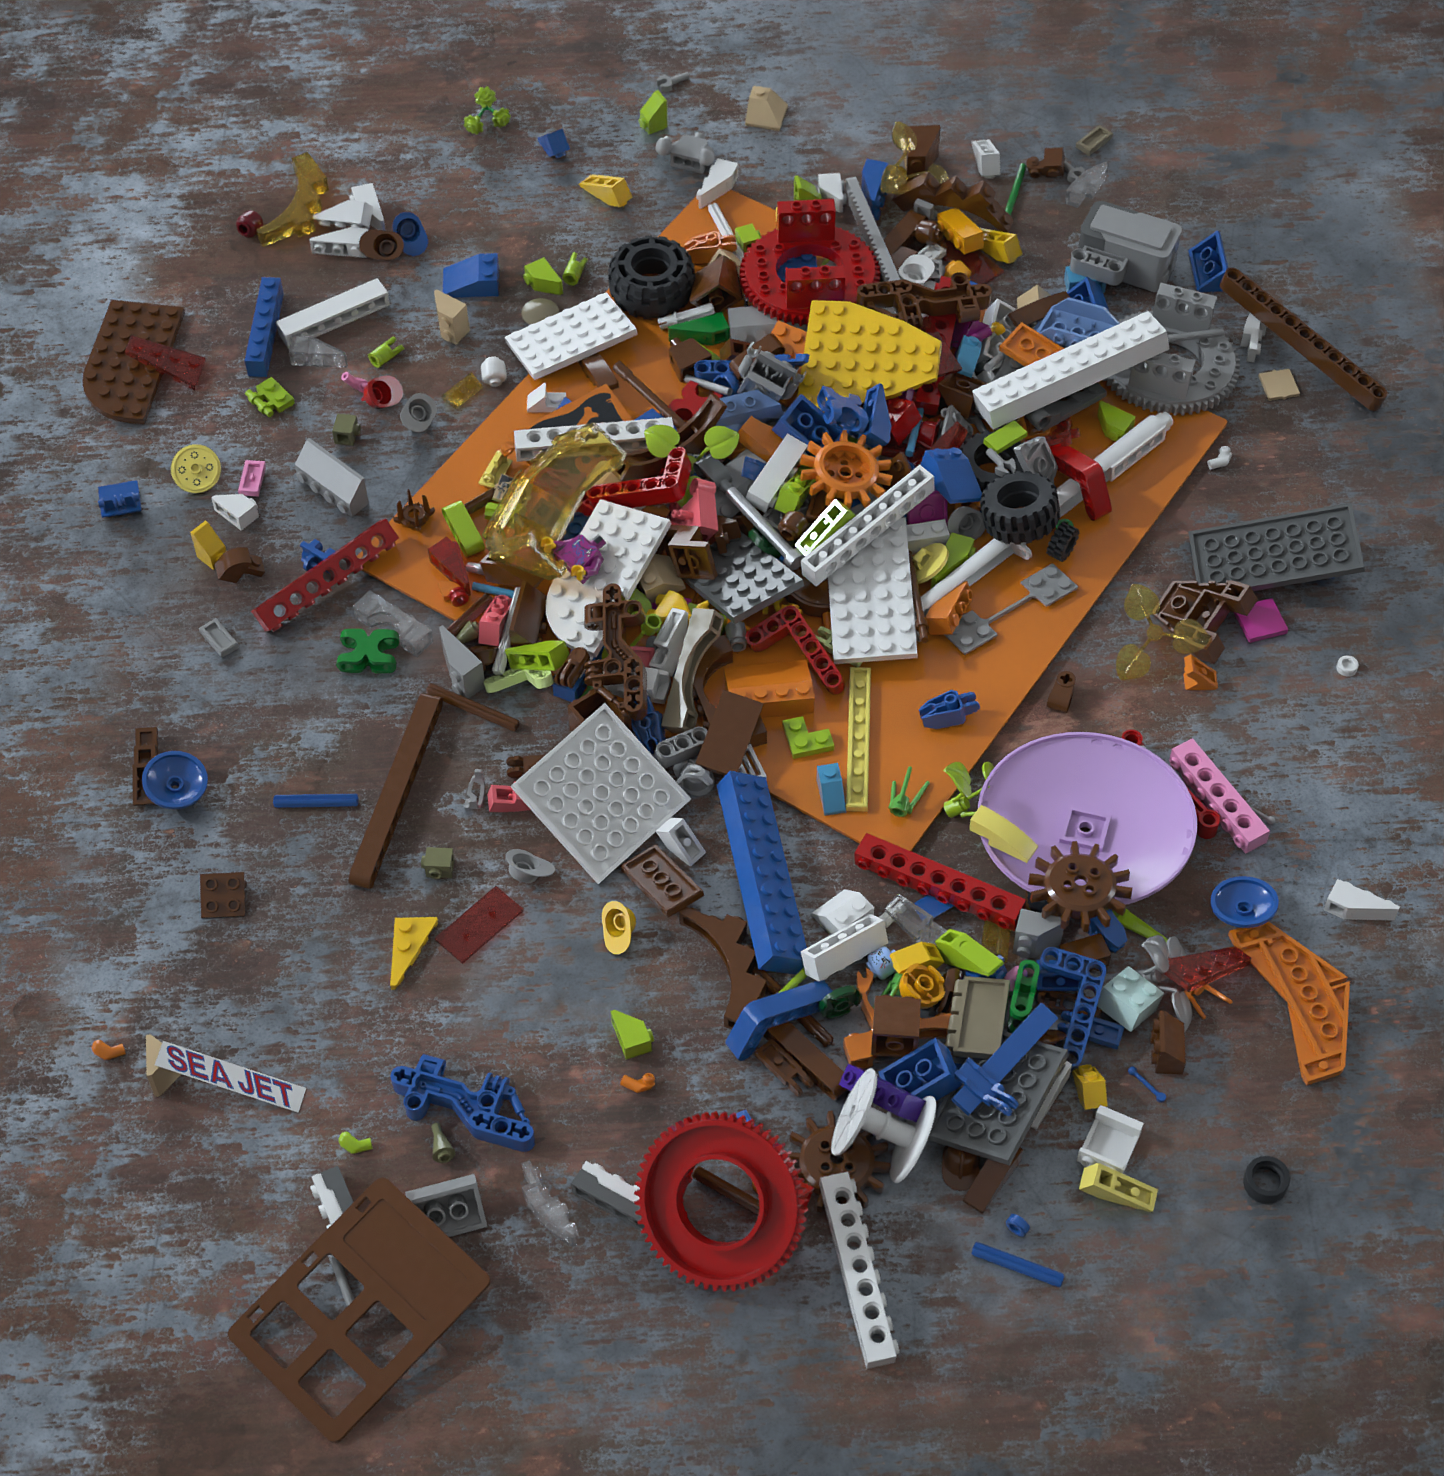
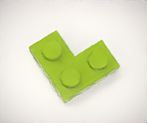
M803 716L782 720L793 759L834 750V743L829 729L808 733Z

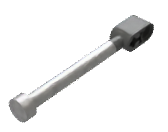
M708 454L693 464L696 474L703 480L714 482L716 491L720 489L785 557L783 562L790 570H796L801 566V560L805 557L798 548L793 549L731 484L732 476L718 459H714L711 454Z

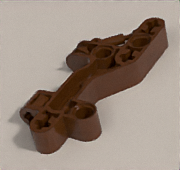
M956 272L951 276L950 288L937 290L904 279L863 284L857 289L856 304L905 321L921 329L923 327L922 314L929 316L956 314L959 323L979 321L980 310L987 309L990 305L992 289L987 284L971 285L965 273ZM894 307L897 310V314H893L883 308Z
M611 583L603 589V602L588 604L584 607V627L590 631L603 630V645L609 654L605 659L588 661L584 664L586 669L585 684L593 686L596 693H599L610 703L618 705L619 710H627L633 720L639 721L647 715V671L642 660L626 643V627L643 624L646 620V614L639 601L625 600L620 586ZM624 684V702H619L617 697L604 686ZM640 686L637 690H632L634 687Z

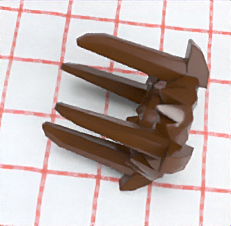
M407 489L408 505L402 509L401 501H398L397 517H393V520L396 523L421 531V526L426 524L429 516L435 513L434 507H429L425 495H422L423 505L419 502L413 504L411 492ZM411 512H414V518L409 517Z

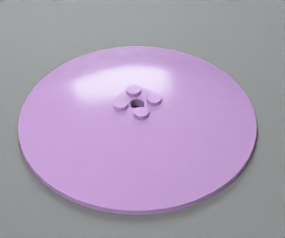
M1067 732L1053 734L1018 747L1005 756L990 772L983 785L978 802V808L980 805H983L998 813L1017 826L1038 845V849L1028 863L988 845L989 839L981 836L987 853L997 867L1009 879L1030 893L1044 889L1041 886L1028 885L1029 873L1046 874L1035 868L1036 858L1040 857L1052 864L1054 862L1050 855L1052 846L1055 845L1065 856L1071 854L1072 841H1077L1080 854L1089 855L1091 848L1098 844V858L1102 861H1106L1114 854L1118 855V863L1112 868V871L1119 872L1129 869L1130 877L1129 881L1117 883V886L1131 887L1133 889L1131 899L1115 897V899L1125 905L1137 902L1160 891L1179 875L1192 854L1197 834L1195 806L1186 785L1179 775L1160 757L1138 744L1100 733ZM1087 827L1091 831L1083 832L1080 828ZM1081 879L1075 881L1080 886L1087 884Z

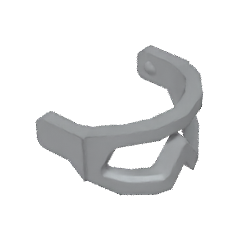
M690 764L683 769L681 776L676 781L684 791L685 778L701 779L707 786L713 783V779L707 775L706 770L700 765ZM691 770L699 771L697 773H688Z
M475 769V775L472 776L466 796L469 798L466 799L464 807L481 809L485 794V780L483 770ZM474 782L481 785L478 802L477 796L471 792Z

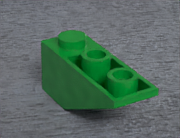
M719 312L668 326V339L671 342L672 339L679 338L683 342L693 338L701 345L713 346L729 340L730 327L723 313Z

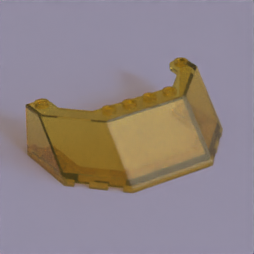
M595 422L557 435L551 441L553 445L545 452L541 450L530 460L532 464L525 471L521 469L515 474L482 533L483 538L486 540V548L490 551L489 556L491 559L547 580L561 578L567 572V562L564 560L556 561L553 550L551 553L544 552V547L540 546L542 538L550 537L553 541H560L566 534L568 524L574 519L576 509L582 504V498L585 493L606 473L619 470L623 466L627 455Z

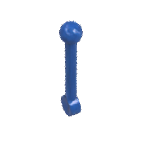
M1131 1066L1128 1069L1130 1075H1134L1157 1096L1158 1102L1163 1103L1165 1101L1166 1095L1162 1092L1159 1093L1137 1072L1136 1067Z

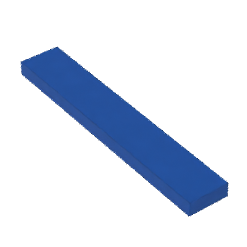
M1041 1002L981 1068L999 1083L1056 1022L1058 1017ZM965 1085L951 1099L968 1116L982 1102Z

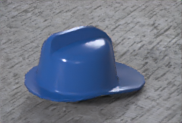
M403 212L397 215L393 221L392 228L393 232L399 234L404 241L403 252L411 256L422 254L427 248L428 238L420 219L411 212Z

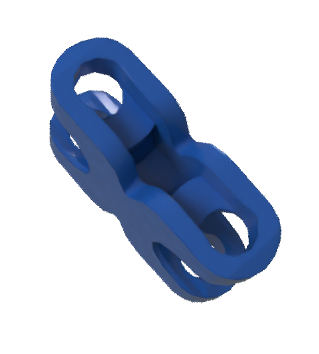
M822 386L817 396V403L819 408L825 412L823 415L825 423L836 426V422H841L849 426L853 432L863 434L868 424V416L866 411L860 407L862 404L860 397L849 393V397H843L837 394L833 388Z

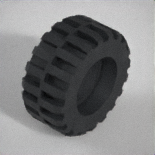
M989 430L983 431L982 434L976 433L972 435V439L970 437L966 439L959 448L969 459L982 493L996 478H1002L995 473L986 472L979 468L983 464L995 463L986 454L989 448L984 444V438L994 433L989 432ZM1021 440L998 455L1004 461L1013 458L1016 465L1015 472L1020 471V473H1024L1013 450L1016 446L1024 443H1021Z
M1016 471L1014 474H1004L1002 478L998 477L993 483H990L981 495L980 506L985 529L993 538L998 541L1003 540L1007 544L1021 545L1024 542L1028 544L1032 543L1033 540L1038 541L1044 535L1047 536L1051 533L1060 519V506L1056 486L1046 476L1043 477L1039 473L1033 474L1031 471L1020 473V471Z

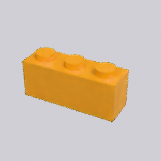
M952 208L937 213V222L941 225L943 235L963 254L984 248L983 231L959 209Z

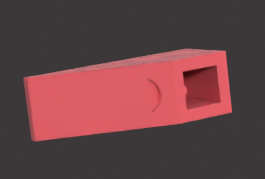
M506 595L494 597L479 621L478 643L499 646L512 598Z

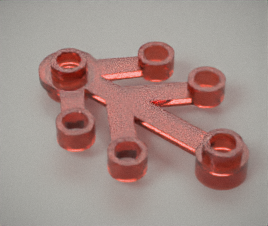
M1071 417L1058 423L1056 425L1057 428L1051 434L1041 437H1045L1049 447L1059 443L1061 446H1067L1073 443L1072 439L1080 437L1081 433L1079 428L1071 429L1073 424Z

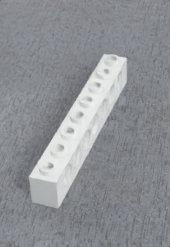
M672 417L515 430L517 462L640 451L647 448L644 431L654 425H667L674 428Z
M921 465L917 466L801 560L802 575L815 586L819 585L934 492V476Z
M848 1172L821 1177L819 1186L866 1369L895 1363L896 1354H899L898 1343L896 1339L892 1340L890 1333L893 1330L891 1317L886 1316L884 1307H887L884 1292L880 1293L878 1284H881L878 1269L874 1270L872 1265L875 1257L872 1246H867L866 1238H869L867 1226L861 1223L860 1216L863 1215L861 1203L855 1200L854 1193H857L855 1180L850 1179ZM842 1196L848 1202L846 1204H839L836 1198ZM844 1219H850L853 1221L854 1225L851 1227H846L842 1224L841 1221ZM849 1242H856L860 1247L852 1250L847 1244ZM857 1264L863 1265L866 1270L862 1273H858L853 1269V1267ZM863 1287L869 1288L872 1294L864 1296L859 1292V1289ZM871 1310L876 1312L878 1317L876 1319H869L865 1313ZM880 1334L884 1341L876 1343L872 1340L871 1336Z

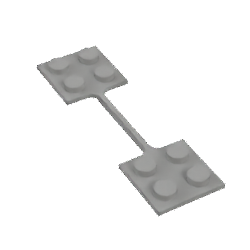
M1052 563L1021 581V584L1030 592L1028 596L988 619L980 618L971 610L962 616L959 625L952 635L944 636L966 655L998 636L988 624L1032 598L1038 599L1047 607L1078 589V586Z

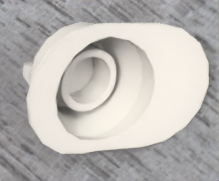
M915 254L905 260L898 273L900 279L923 286L932 275L935 267L933 261L927 256Z

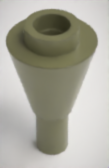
M469 620L457 635V639L462 644L479 638V623L476 620L474 622Z
M434 1123L431 1126L434 1135L433 1160L439 1163H447L455 1156V1150L443 1134L440 1123Z

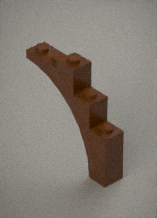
M928 171L897 187L892 201L903 212L913 209L914 202L917 199L926 201L934 206H946L964 210L984 219L1000 232L1009 233L1014 221L1010 214L994 199L996 192L985 180L968 188L957 176H954L940 184Z
M710 394L696 414L677 430L680 441L675 447H683L687 454L698 455L708 447L704 442L705 434L710 428L716 426L727 408V405L716 394ZM648 448L631 453H619L611 465L610 471L621 482L657 477L661 469L665 468L668 457H655Z
M685 907L679 912V924L695 931L707 940L719 953L727 968L731 981V993L724 1014V1027L732 1030L744 1007L752 1001L763 998L767 991V980L763 979L760 975L751 974L757 962L754 949L748 945H741L747 934V921H744L739 916L726 914L722 921L714 915L709 916L695 908Z

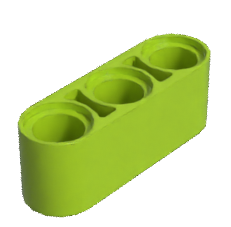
M457 501L443 507L442 513L464 556L467 558L484 551L483 539L463 502Z

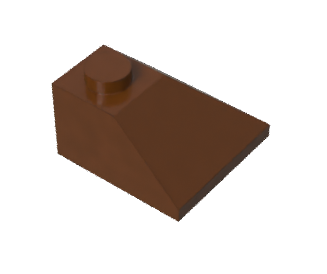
M952 371L938 383V389L947 406L953 405L963 418H969L975 413L974 410L976 408L972 390L988 383Z

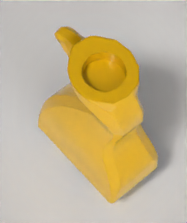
M670 590L666 594H659L655 602L657 605L656 610L649 609L646 615L656 614L661 618L660 628L663 626L672 608L688 612V626L692 615L684 597ZM706 600L700 603L696 608L709 609V601Z

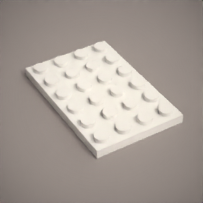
M606 292L597 295L593 299L581 302L570 309H565L554 316L547 317L538 323L531 324L522 330L515 331L506 336L505 340L531 377L536 380L634 337L638 333L635 326Z

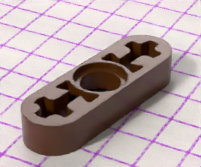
M1040 991L1036 1004L1038 1006L1042 1002L1051 1012L1061 1015L1064 1010L1073 1012V1009L1065 1008L1063 1003L1065 1001L1075 1003L1077 994L1061 991ZM1045 998H1050L1049 1004L1044 1003ZM1057 999L1060 1000L1059 1006H1056ZM1097 1007L1094 1017L1100 1018L1102 1010ZM1078 1011V1012H1077L1078 1014L1083 1013V1014L1088 1015L1085 1011Z

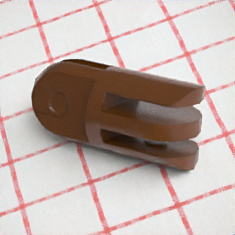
M577 647L571 651L554 678L555 684L571 689L574 687L585 669L584 664L590 661V655L585 648Z
M957 968L949 969L942 975L945 981L943 983L945 995L935 1005L937 1014L941 1012L948 1014L951 1012L955 981L958 979L963 980L962 971Z

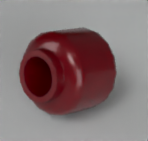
M253 210L244 212L236 220L238 232L245 237H253L263 229L262 217Z

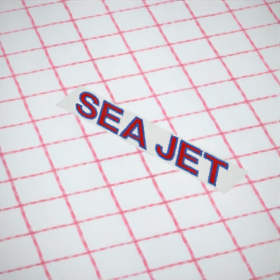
M165 1041L162 1042L155 1062V1066L295 1112H299L306 1090L304 1087Z

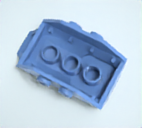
M1067 298L1052 306L1045 318L1036 324L1034 330L1061 347L1067 348L1120 323L1103 306Z
M759 390L748 391L720 398L727 405V408L716 426H724L738 431L751 415L760 422L767 424L768 422L779 421L785 412L782 410L780 403Z

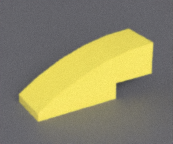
M980 805L970 819V831L989 839L988 845L1023 862L1028 863L1038 849V845L1022 830L983 805Z

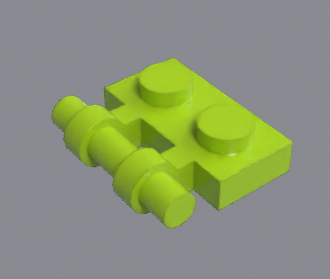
M272 377L257 385V392H253L251 389L245 392L248 401L256 405L258 410L268 417L273 416L274 412L272 410L274 409L280 413L295 404L294 398Z

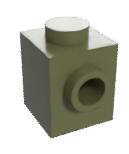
M337 413L332 430L334 443L354 446L356 436H359L361 431V425L358 424L357 416Z
M426 848V855H422L421 868L425 869L426 877L433 879L452 878L455 862L453 848Z

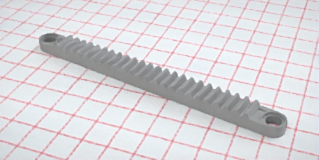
M846 178L849 206L851 211H853L855 220H857L859 230L863 234V239H865L867 246H870V250L874 251V255L877 256L881 282L901 280L857 178Z

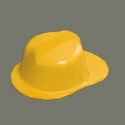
M611 901L604 906L601 914L604 941L611 953L622 954L630 945L631 934L636 926V917L632 910L625 907L622 903Z

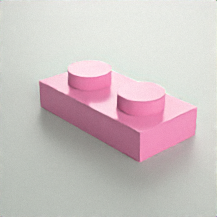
M245 460L238 489L239 494L259 497L266 469L265 461Z

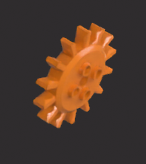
M842 430L840 441L833 442L829 434L825 432L821 440L824 444L823 448L813 441L808 443L807 451L816 457L802 454L799 465L812 467L813 469L802 470L800 479L801 481L815 479L816 483L811 485L809 494L812 496L821 490L828 493L825 501L826 506H829L836 497L844 499V505L850 509L852 499L858 498L864 508L870 505L871 501L868 493L879 498L886 491L876 483L890 486L892 475L880 473L879 471L890 470L891 459L877 461L876 458L881 455L882 446L878 445L871 450L865 448L866 435L862 434L858 442L854 443L848 441L847 430ZM840 472H848L850 475L843 476Z

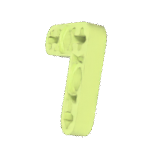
M510 669L505 671L503 675H494L485 679L483 683L486 692L493 693L526 680L536 688L542 689L553 685L554 680L551 671Z

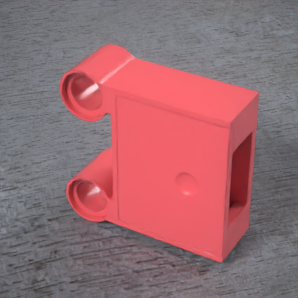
M694 478L689 487V492L693 497L682 508L677 502L670 503L671 525L699 526L703 541L707 542L718 531L715 500L716 485L714 482Z

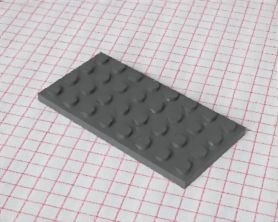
M1352 503L1188 531L1195 576L1198 583H1208V581L1226 583L1227 580H1233L1250 585L1253 591L1365 572Z

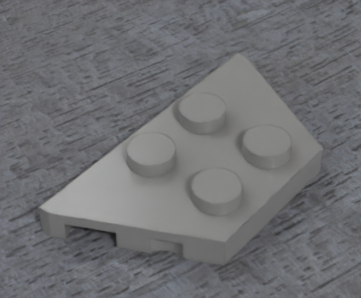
M1035 437L1013 449L1024 473L1025 471H1031L1033 474L1039 473L1054 483L1058 465L1045 437Z

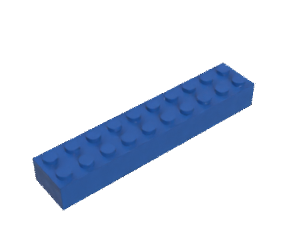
M729 771L717 784V789L758 968L760 970L796 975L804 967L801 951L806 949L807 946L766 777Z

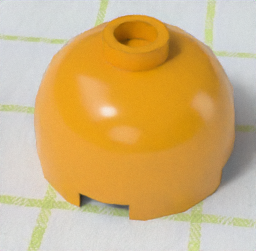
M915 963L908 967L900 979V995L902 998L910 996L914 997V999H921L920 1009H928L936 1005L945 995L943 987L945 981L940 972L933 966L929 965L926 967Z

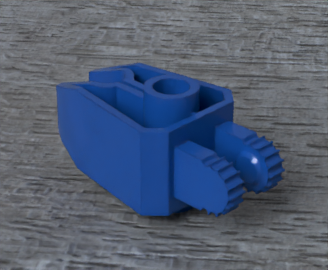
M950 690L928 700L919 709L923 726L940 729L963 724L966 721V715L980 709L979 702L975 701L977 698L975 693L970 691L958 695L957 691Z
M647 695V715L639 721L632 719V728L638 740L653 756V740L658 745L661 741L666 740L665 728L661 726L663 714L654 711L652 701L649 695Z
M1108 909L1106 912L1111 918L1110 926L1105 928L1097 917L1090 918L1089 930L1086 933L1090 936L1101 933L1109 951L1116 953L1125 946L1128 940L1123 925L1116 918L1113 911Z

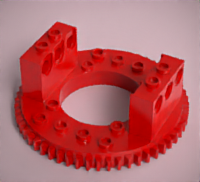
M834 199L777 202V229H773L771 232L768 231L766 235H761L760 239H756V243H751V248H747V252L742 257V263H740V282L743 293H745L746 298H749V303L753 302V307H758L759 312L764 310V315L770 314L771 319L777 317V321L791 322L793 326L796 323L800 327L803 324H806L808 327L812 300L847 301L856 304L857 289L860 285L880 282L879 261H877L874 251L870 250V246H866V242H862L861 238H857L854 233L851 234L848 230L845 231L842 228L835 227L836 209ZM803 254L824 257L837 265H822L821 267L803 266L801 268L789 269L786 267L785 282H782L777 275L778 269L788 259L799 257Z
M717 1111L712 1112L711 1115L708 1112H704L700 1116L698 1113L693 1115L692 1119L688 1116L683 1119L684 1122L680 1120L675 1123V1126L668 1127V1132H662L660 1134L661 1138L658 1137L654 1140L655 1145L649 1146L648 1150L651 1153L643 1156L646 1161L639 1165L643 1170L637 1172V1176L641 1180L635 1182V1185L640 1189L634 1192V1195L639 1197L634 1204L640 1206V1209L635 1211V1214L642 1216V1219L637 1221V1223L644 1224L641 1233L648 1234L645 1242H652L653 1245L650 1251L657 1250L656 1259L663 1257L662 1265L670 1264V1272L672 1273L677 1270L679 1279L685 1275L687 1283L694 1279L696 1287L703 1283L706 1290L712 1285L714 1291L722 1287L723 1292L729 1290L730 1287L732 1291L739 1289V1286L743 1290L748 1287V1284L753 1287L757 1284V1281L762 1283L766 1280L765 1277L769 1279L774 1275L773 1272H778L781 1269L780 1265L784 1266L787 1263L786 1258L789 1259L793 1256L791 1250L794 1251L798 1248L795 1242H799L802 1239V1236L798 1233H802L805 1230L801 1223L807 1221L804 1213L808 1211L807 1205L814 1187L803 1183L805 1181L804 1178L798 1177L801 1169H795L794 1164L797 1160L789 1158L792 1152H785L784 1147L786 1144H779L777 1142L779 1136L772 1138L770 1136V1129L763 1131L762 1123L755 1126L754 1119L746 1122V1116L743 1115L737 1119L736 1113L730 1114L728 1118L727 1111L720 1113V1116ZM713 1159L731 1162L746 1172L753 1181L759 1197V1214L755 1226L745 1238L734 1242L715 1241L701 1234L689 1221L687 1212L684 1209L683 1202L685 1199L683 1197L688 1184L693 1180L691 1176L694 1168L700 1162Z

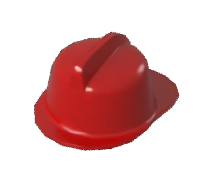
M390 375L380 376L368 382L363 390L364 397L361 400L366 401L372 408H386L401 401L403 389L395 377Z
M941 419L937 422L928 420L921 422L916 441L920 446L927 450H932L940 429Z

